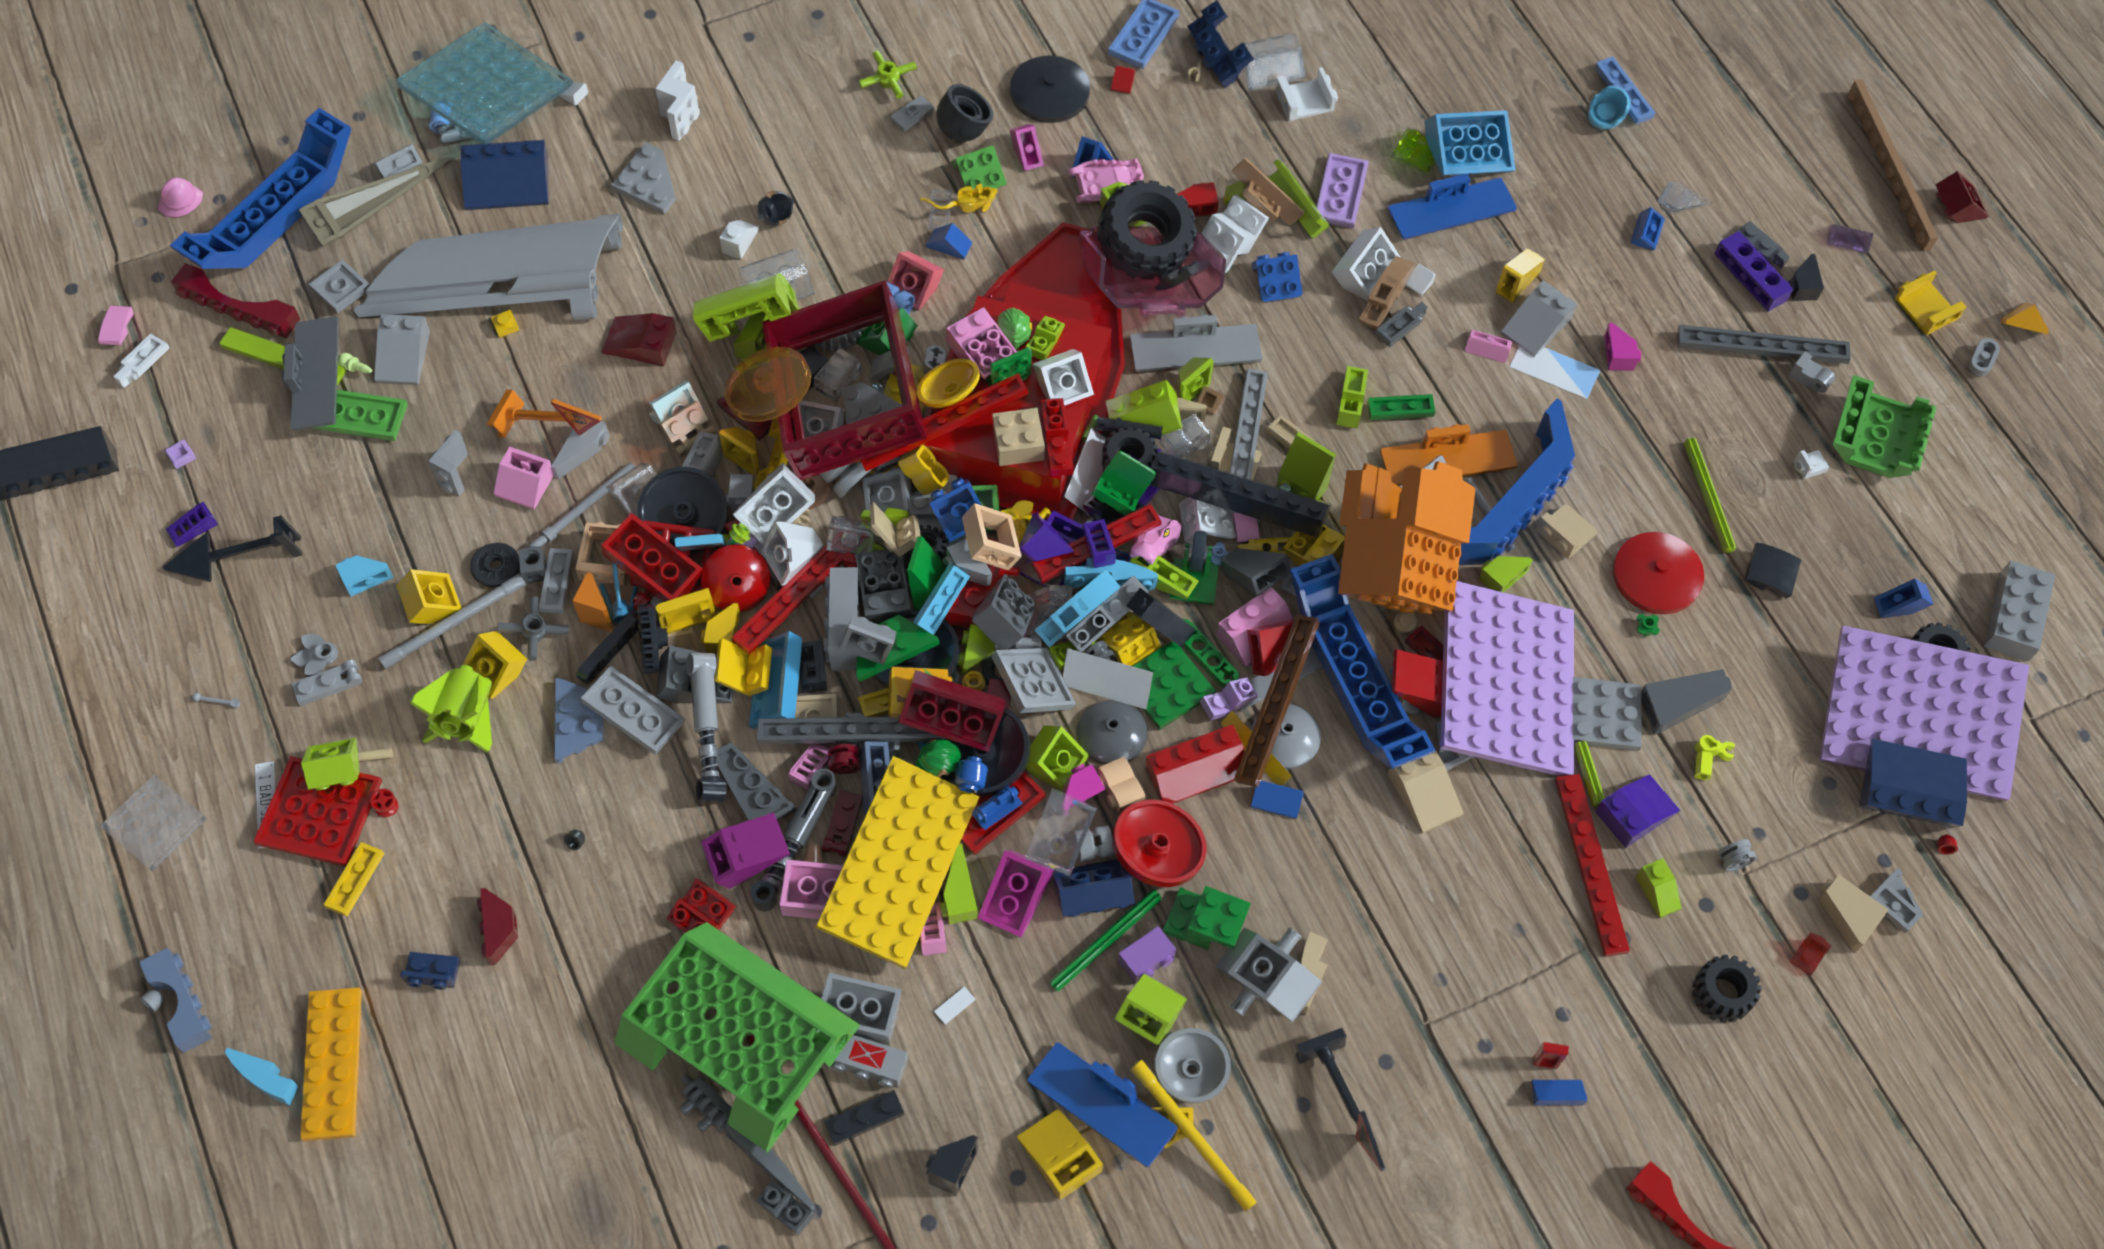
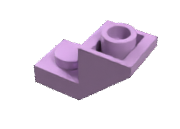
M1248 677L1230 681L1222 692L1203 696L1200 703L1211 721L1226 717L1231 711L1236 712L1255 700L1258 695Z

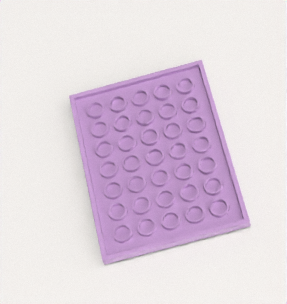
M1457 581L1453 611H1445L1440 749L1557 776L1573 775L1574 610Z
M1842 626L1840 628L1819 760L1866 770L1872 738L1967 759L1968 793L2008 801L2011 796L2029 665Z

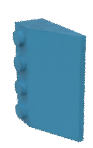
M1507 110L1435 114L1424 120L1426 139L1442 176L1516 171Z

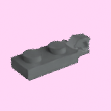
M1751 221L1736 231H1740L1767 261H1772L1780 269L1787 264L1790 257L1784 252L1783 248Z
M1423 302L1413 309L1411 307H1404L1378 327L1375 335L1390 348L1420 325L1428 307Z

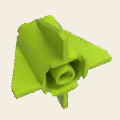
M460 665L459 668L449 670L414 694L410 704L427 714V721L430 722L422 742L426 744L438 736L447 740L455 737L459 738L458 742L468 740L486 753L489 752L492 745L488 696L492 685L491 680L474 672L472 667L468 665Z

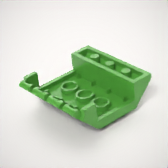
M1853 375L1833 441L1834 448L1847 464L1888 478L1912 475L1913 471H1920L1923 460L1922 455L1925 453L1936 406L1929 405L1930 400L1919 396L1916 397L1912 405H1908L1872 393L1873 381Z

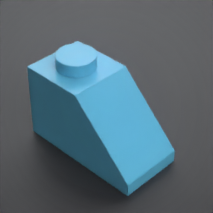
M357 555L352 558H346L335 565L351 597L394 578L387 563Z

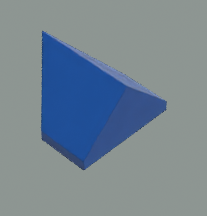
M1081 136L1073 167L1091 160H1114L1102 142Z

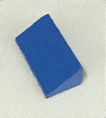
M1651 207L1640 212L1631 243L1649 250H1655L1665 218Z
M1261 781L1259 787L1255 788L1251 808L1297 819L1303 791Z
M1582 1080L1531 1081L1534 1105H1585L1587 1102V1095Z

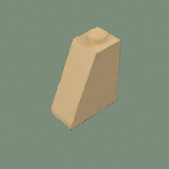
M1838 874L1833 881L1828 879L1820 890L1824 893L1819 898V901L1850 949L1856 953L1865 944L1888 909Z

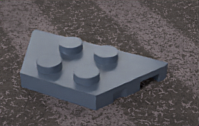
M556 678L555 681L556 764L563 762L565 757L575 752L579 754L586 750L587 747L594 746L604 740V718L581 703V697L589 689L560 678Z

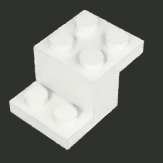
M676 60L656 87L661 116L668 118L672 138L680 141L682 136L689 131L692 122L698 118L700 110L698 109L695 86L686 82L683 63Z
M1233 195L1224 213L1212 214L1192 250L1204 259H1207L1223 273H1227L1237 255L1250 252L1269 217L1240 196Z

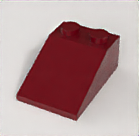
M656 313L615 317L604 343L602 354L664 366L677 333L674 317Z

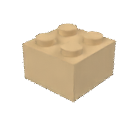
M1037 408L993 413V433L999 466L1044 460L1045 445Z

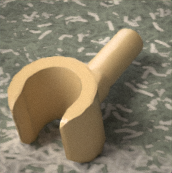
M1202 59L1198 61L1196 67L1189 69L1188 79L1192 75H1196V82H1199L1200 68L1203 64Z

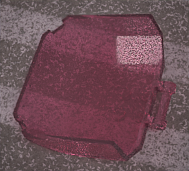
M1098 226L1092 227L1090 233L1085 230L1080 232V246L1084 267L1097 286L1117 308H1139L1141 316H1149V314H1176V316H1184L1185 308H1201L1223 288L1226 258L1202 233L1196 232L1192 250L1179 268L1185 265L1189 266L1196 260L1200 262L1204 259H1207L1211 266L1201 274L1173 288L1156 291L1155 287L1160 283L1158 277H1155L1153 280H1142L1140 276L1132 278L1126 275L1127 272L1122 269L1118 271L1111 265L1112 261L1109 258L1106 259L1101 251L1102 245L1097 238ZM1128 226L1132 236L1141 243L1156 245L1163 242L1161 233L1156 227Z

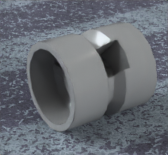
M1108 825L1096 827L1093 832L1089 829L1075 831V842L1080 862L1093 860L1096 855L1100 858L1114 856L1113 840ZM1094 840H1098L1099 846L1095 847Z

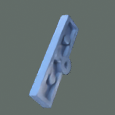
M1613 56L1596 62L1595 69L1608 86H1616L1627 92L1630 98L1628 114L1636 125L1654 118V110Z

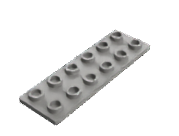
M1216 315L1174 318L1172 331L1130 335L1136 372L1179 369L1193 357L1212 358L1214 360L1213 366L1262 361L1256 324L1217 327Z

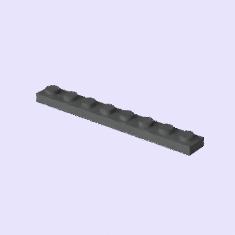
M1679 325L1677 329L1678 347L1792 359H1800L1804 352L1812 355V361L1848 364L1851 360L1850 342L1687 325Z
M899 717L759 719L757 733L758 744L930 742L934 739L946 740V738L898 723Z

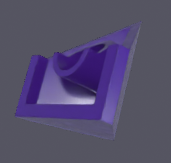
M1036 512L1032 514L1019 546L1020 551L1033 562L1075 552L1046 520Z

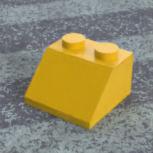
M410 569L396 585L409 623L431 624L445 619L462 609L448 573Z
M493 631L477 635L463 665L472 667L474 672L491 680L492 685L488 698L493 699L519 676L527 658L499 632Z

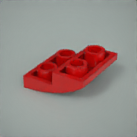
M696 878L684 898L678 899L666 919L684 933L706 922L720 930L737 906L701 879Z

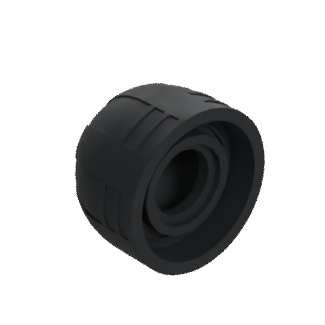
M962 84L951 85L941 98L936 110L940 130L945 136L957 142L972 141L978 138L994 117L992 107L988 101L976 90Z

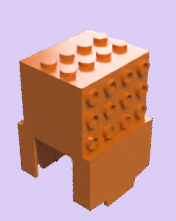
M1435 461L1433 470L1424 468L1404 469L1402 488L1391 482L1390 471L1368 463H1364L1362 470L1346 471L1340 526L1346 527L1338 594L1386 607L1387 609L1399 610L1400 613L1413 614V610H1418V613L1432 614V611H1453L1456 599L1455 590L1458 579L1459 558L1461 556V543H1469L1476 489L1463 481L1461 469L1440 461Z

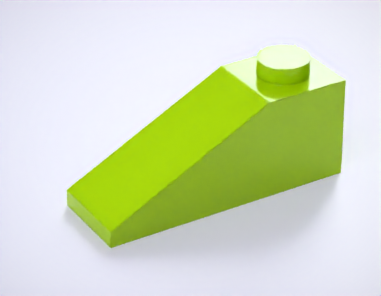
M1159 555L1156 557L1153 565L1147 563V560H1144L1141 556H1135L1130 561V563L1157 573V590L1184 599L1189 597L1198 583L1197 579Z
M958 844L944 891V902L940 903L942 916L948 917L949 925L978 919L977 906L962 844Z

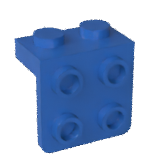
M1289 252L1278 253L1275 258H1269V255L1257 256V260L1251 262L1252 271L1257 270L1260 298L1263 302L1295 298L1302 295L1297 254L1290 255Z

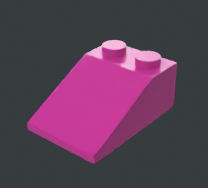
M1005 850L978 919L1022 937L1047 889L1055 868L1013 850Z

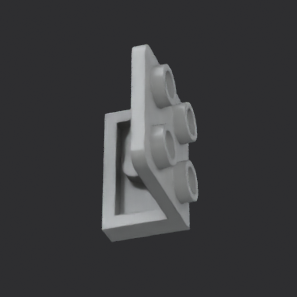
M457 430L448 435L443 445L431 455L429 464L437 484L449 494L452 492L460 496L464 491V487L457 467L467 457L468 452L461 433Z

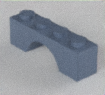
M166 948L140 961L139 963L148 983L156 991L171 990L177 994L178 1007L176 1013L166 1024L175 1045L185 1053L212 1039L209 1032L212 1025L206 1015L202 1016L200 1008L203 1005L197 994H192L190 988L194 985L187 973L184 974L181 969L184 966V962L178 953L173 954L169 948Z

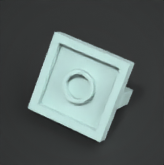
M684 381L651 401L649 404L653 411L649 415L652 421L659 424L693 401H698L690 383Z

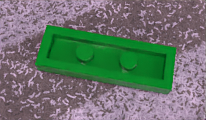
M1433 394L1368 397L1367 401L1370 420L1434 417L1436 413Z

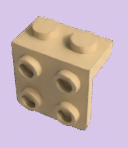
M1223 427L1221 434H1216L1213 443L1215 451H1210L1207 464L1230 472L1234 443L1229 442L1231 429ZM1259 450L1255 451L1251 479L1255 477L1261 458Z
M1567 504L1560 507L1552 515L1546 512L1540 518L1536 527V531L1567 559L1572 557L1597 534V530Z

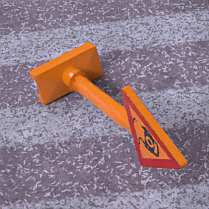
M506 389L487 425L494 427L498 431V437L506 438L514 422L520 419L566 421L578 435H582L598 424L602 417L556 399H552L551 404L558 412L521 410L525 403L513 390Z

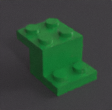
M1206 885L1202 895L1180 887L1163 933L1209 950L1212 941L1234 949L1251 903Z

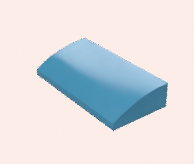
M790 631L765 640L758 646L767 645L771 647L772 655L768 690L752 695L749 727L752 729L758 728L759 719L795 718L802 637Z

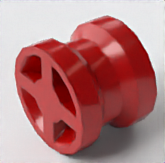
M389 789L376 790L370 798L371 806L380 817H391L399 808L397 799Z

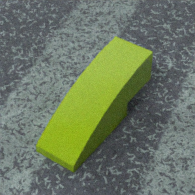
M1347 366L1336 425L1358 429L1368 376L1367 369Z

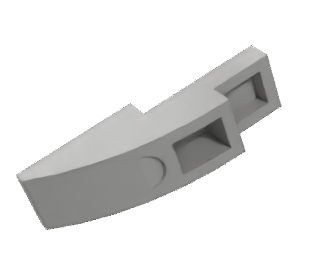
M1132 576L1070 631L1066 637L1080 652H1083L1131 610L1126 605L1139 588L1149 593L1148 590L1135 576Z

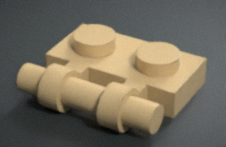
M696 400L659 423L669 442L673 443L679 440L681 445L675 448L679 456L685 452H690L699 432L716 433L712 425L706 429L703 428L702 424L709 419ZM695 429L697 434L688 440L686 434Z

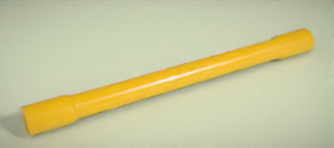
M1141 1060L1131 1068L1132 1073L1154 1096L1230 1190L1231 1195L1246 1212L1255 1205L1257 1201L1236 1179L1159 1084L1155 1075Z

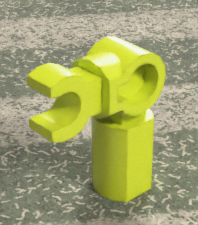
M1710 735L1702 736L1695 744L1697 755L1694 777L1704 781L1709 780L1712 773L1713 756L1717 755L1724 761H1731L1734 755L1727 753L1726 749L1732 750L1735 744L1732 742L1720 743V741L1715 740Z

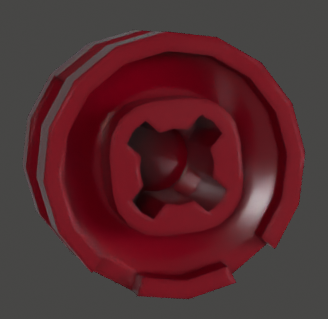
M839 744L828 749V758L830 759L828 761V769L836 774H851L859 771L861 767V761L858 759L861 755L860 748L851 744Z

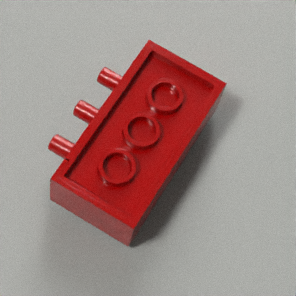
M987 537L988 540L999 543V540ZM987 564L992 573L991 585L984 586L967 581L946 614V621L950 625L969 629L971 624L976 625L972 618L982 601L1002 575L1007 574L1017 577L1019 568L1011 567L1009 570Z

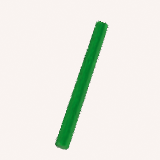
M1151 890L1050 980V986L1055 991H1060L1161 901V895L1156 890Z

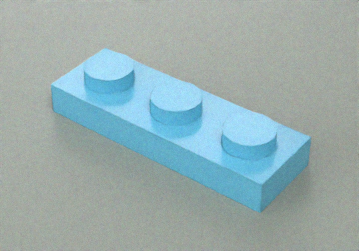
M949 563L913 623L934 635L970 576Z

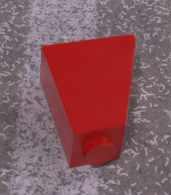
M1294 619L1247 629L1253 675L1269 676L1276 670Z

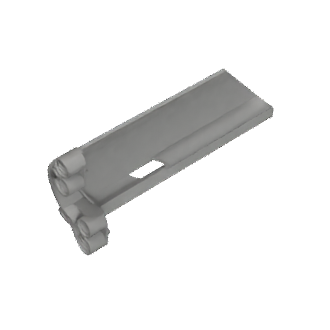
M598 215L596 219L418 240L392 260L366 290V301L362 305H357L354 312L361 318L381 316V314L395 315L570 299L571 313L574 321L596 319L597 307L595 302L598 300L595 269L601 251L621 249V215ZM516 280L509 292L487 294L494 282Z

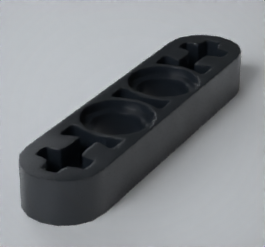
M635 611L629 612L582 663L576 673V677L585 684L591 683L637 633L638 613Z

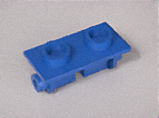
M1014 786L1011 788L1007 787L975 808L972 816L986 830L1022 805L1023 802L1018 798V791Z

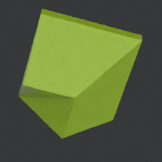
M1193 357L1178 370V398L1192 401L1201 393L1204 386L1208 387L1211 384L1214 364L1212 358Z

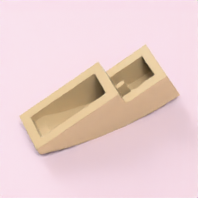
M1310 931L1302 952L1300 964L1319 980H1322L1328 965L1319 960L1328 939ZM1315 993L1302 1009V1014H1307Z

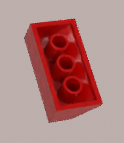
M1232 724L1147 755L1145 768L1159 799L1174 804L1235 781L1234 778L1242 760L1244 748Z

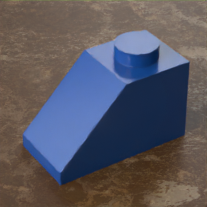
M1915 578L1874 597L1881 618L1914 614L1933 605L1926 584Z

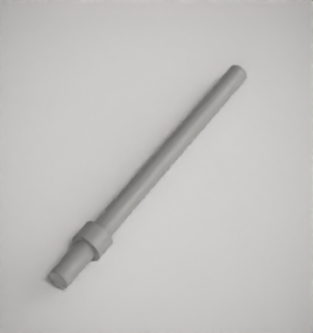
M631 462L552 527L548 526L541 532L542 535L529 546L539 547L543 546L546 542L554 540L557 537V533L636 469Z

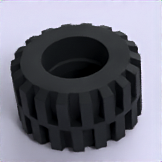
M1128 427V430L1121 428L1118 430V433L1112 432L1111 437H1107L1105 444H1103V472L1118 451L1138 456L1140 459L1137 461L1151 469V465L1158 452L1154 438H1150V434L1147 432L1142 433V429L1137 428V430H1133V427Z
M1939 622L1936 625L1929 623L1926 627L1922 626L1911 638L1914 641L1966 652L1971 649L1970 644L1965 643L1967 638L1961 636L1958 629L1953 630L1951 625L1943 626V623Z
M1722 955L1720 958L1718 956L1713 957L1711 961H1708L1701 968L1692 983V987L1695 988L1692 991V996L1697 997L1695 1001L1696 1006L1701 1005L1703 1008L1701 1012L1704 1015L1709 1013L1710 1019L1715 1020L1719 1018L1721 1023H1725L1728 1019L1730 1023L1736 1022L1738 1018L1741 1020L1752 1010L1761 997L1759 993L1762 991V986L1757 985L1761 980L1759 976L1754 975L1756 970L1753 966L1749 968L1747 961H1738L1739 957L1733 955L1731 959L1728 955ZM1715 979H1723L1730 982L1735 987L1738 998L1731 999L1723 996L1716 987Z

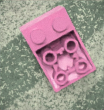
M984 307L947 327L946 342L959 359L963 358L974 361L983 379L990 376V364L1017 352Z

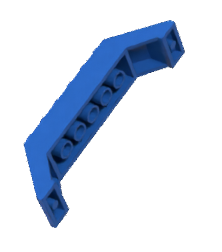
M318 108L305 120L306 125L296 152L208 233L189 234L184 231L170 244V247L203 269L247 268L302 216L299 212L300 208L320 199L335 185L351 133V127L323 109Z
M1558 398L1544 412L1536 432V436L1540 438L1542 454L1476 527H1471L1469 543H1461L1459 565H1483L1488 560L1493 561L1497 556H1502L1506 544L1512 545L1518 537L1517 533L1519 530L1524 531L1531 522L1530 518L1533 515L1538 516L1542 511L1543 503L1545 501L1550 502L1557 492L1555 490L1558 487L1562 488L1569 480L1568 475L1574 468L1572 463L1575 458V452L1563 404Z
M1333 554L1290 569L1300 614L1316 617L1320 621L1312 646L1363 747L1390 769L1435 753V749L1426 731H1422L1409 720L1399 698L1392 692V685L1350 607L1347 596L1338 594L1341 569Z

